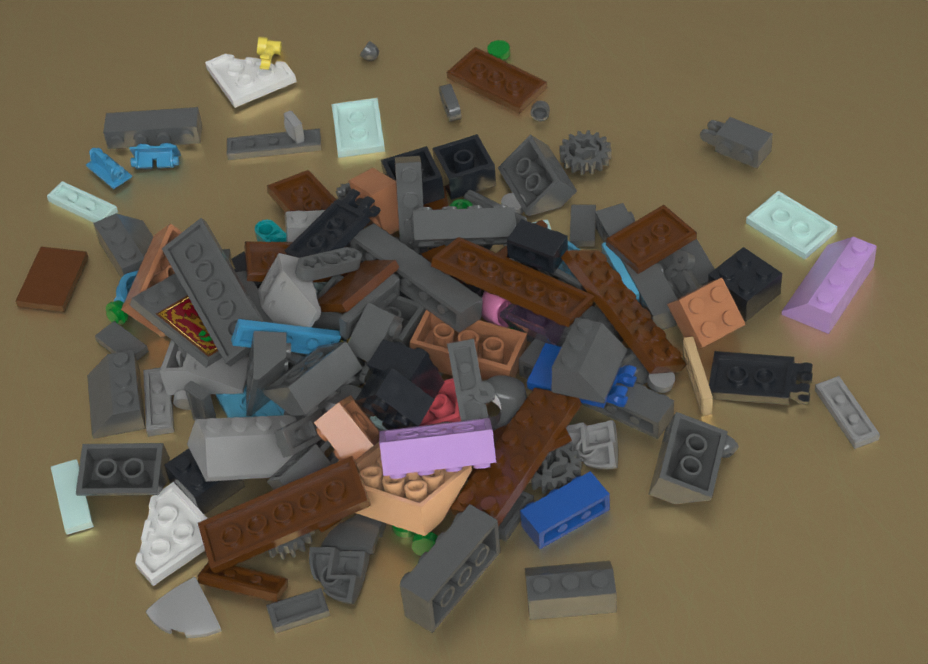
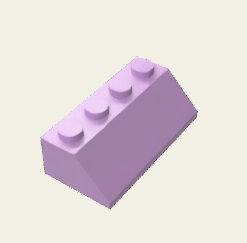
M850 237L827 245L782 310L781 315L829 334L873 269L877 246L856 237Z
M490 418L380 431L379 444L383 476L390 475L391 479L403 478L407 476L406 473L418 472V475H430L434 473V470L446 469V472H456L462 470L463 466L471 465L476 469L490 467V463H496Z

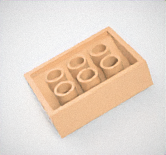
M378 443L356 460L371 506L356 513L426 536L443 521L471 473L472 465L463 466L462 470L456 472H446V469L434 470V473L430 475H418V472L406 473L407 476L403 478L391 479L390 475L383 476L380 444Z

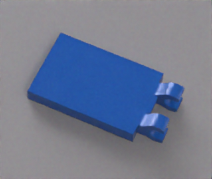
M545 343L527 380V389L533 390L535 387L552 391V366L560 352V346ZM631 365L620 367L605 403L579 398L581 403L604 408L606 402L618 407H625L628 397L625 396L628 391L627 387H633L637 379L634 376L636 367Z

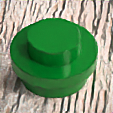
M116 300L106 305L107 318L119 325L127 322L129 317L127 313L121 310L124 304L122 301Z

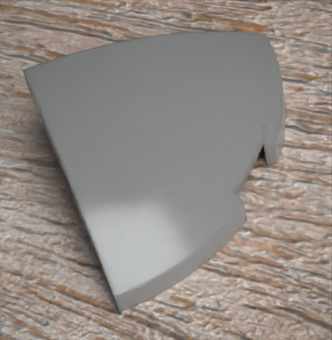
M613 420L588 426L582 422L566 427L572 439L570 442L572 444V451H579V458L582 459L586 466L596 469L618 468L616 423Z
M196 577L175 587L146 610L150 620L159 629L168 634H171L172 630H176L178 632H185L186 638H201L222 631Z

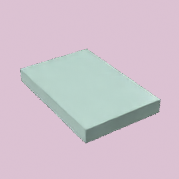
M378 98L332 104L338 158L385 152Z
M777 191L746 217V224L804 260L837 232L836 225L780 191Z

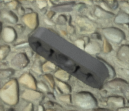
M344 247L301 257L298 259L295 274L302 280L314 281L355 271L360 267L362 253L357 249Z

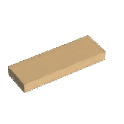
M693 336L686 337L683 340L682 355L687 364L686 368L702 415L712 414L713 396Z

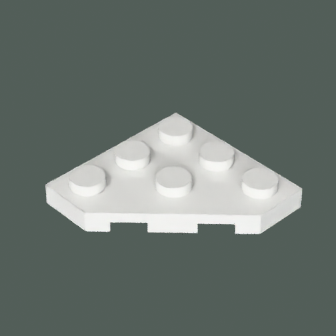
M224 54L205 62L206 69L234 108L296 82L295 74L285 62L276 61L275 64H270L269 70L260 69L261 59L246 57L245 60L235 59L234 55Z
M174 482L163 488L159 495H153L150 498V510L141 536L142 544L140 552L137 553L136 557L137 569L152 586L205 551L198 523L208 518Z

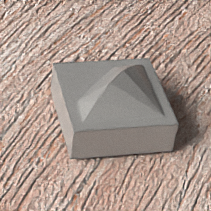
M291 110L283 113L287 134L297 144L303 142L305 138L300 120Z

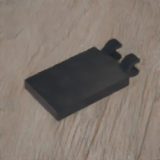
M351 189L342 201L336 199L284 251L289 256L301 258L344 248L371 221L369 217H376L381 209L375 205L370 208L375 200L369 196L364 199L359 197L355 201L361 193Z
M714 351L709 387L713 399L789 405L790 399H793L797 403L805 405L809 404L810 400L809 384L812 383L813 364L807 362L795 363V357Z

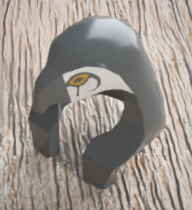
M498 375L482 381L488 382L494 387L495 396L492 402L500 408V413L497 416L491 417L488 415L493 431L510 423L527 398L524 384L516 378Z

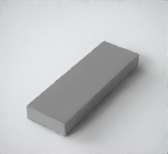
M161 367L143 370L146 431L148 437L174 433L172 395L166 394L160 374Z
M840 376L815 385V392L854 449L879 440V432Z

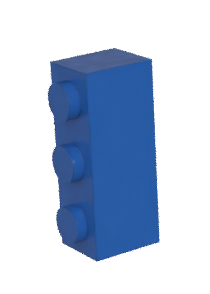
M590 471L583 476L575 477L567 485L552 490L540 500L527 504L520 510L521 527L537 547L542 549L609 511L610 494Z

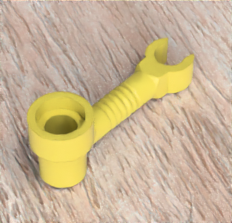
M263 37L258 38L257 55H260L261 59L260 69H270L273 54H281V41H271Z

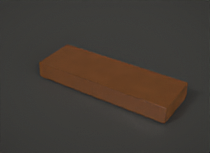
M208 562L198 574L199 584L273 602H278L288 588L287 578L238 566H231L214 574Z

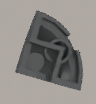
M357 514L335 526L326 536L321 547H335L340 551H366L368 554H374L378 539L383 537L387 523Z
M310 547V569L313 578L316 581H320L325 588L323 592L339 602L354 604L364 583L370 554L366 551H340L335 547Z

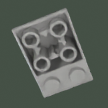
M278 253L258 289L261 308L273 323L312 327L321 315V307L318 304L313 281L302 280L296 276L295 271L299 258Z
M171 340L160 369L166 394L174 395L179 390H185V385L190 381H193L210 394L243 393L246 386V369L249 355L246 354L232 366L227 365L223 358L205 368Z

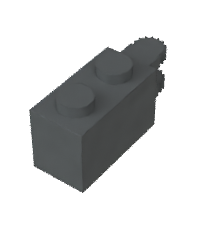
M729 117L725 123L713 119L708 123V129H703L700 132V137L705 143L707 142L715 146V152L757 169L772 149V133Z
M370 302L367 303L348 342L359 363H361L362 359L366 361L359 375V380L363 383H366L370 375H372L367 364L383 339L392 342L393 339L397 338L402 330L401 323L403 321V318Z
M321 440L318 444H312L295 453L267 482L275 490L337 463L339 459L335 456L334 452L328 457L324 455V452L331 444L329 441Z

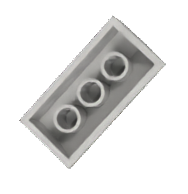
M292 415L196 419L187 445L206 482L271 478L292 457L283 458L281 450L277 445L274 431L297 419Z

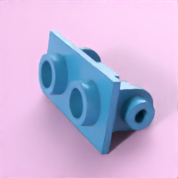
M163 143L160 146L139 144L137 147H129L134 158H131V167H136V169H153V160H157V168H174L175 165H179L181 153L176 145L170 143Z
M92 148L89 151L91 161L85 164L86 167L112 189L132 178L129 172L106 153H103L100 148Z

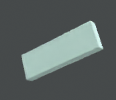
M63 181L47 195L50 203L93 223L118 213L117 206Z
M77 459L51 466L66 534L94 527L87 496L76 495L79 473Z

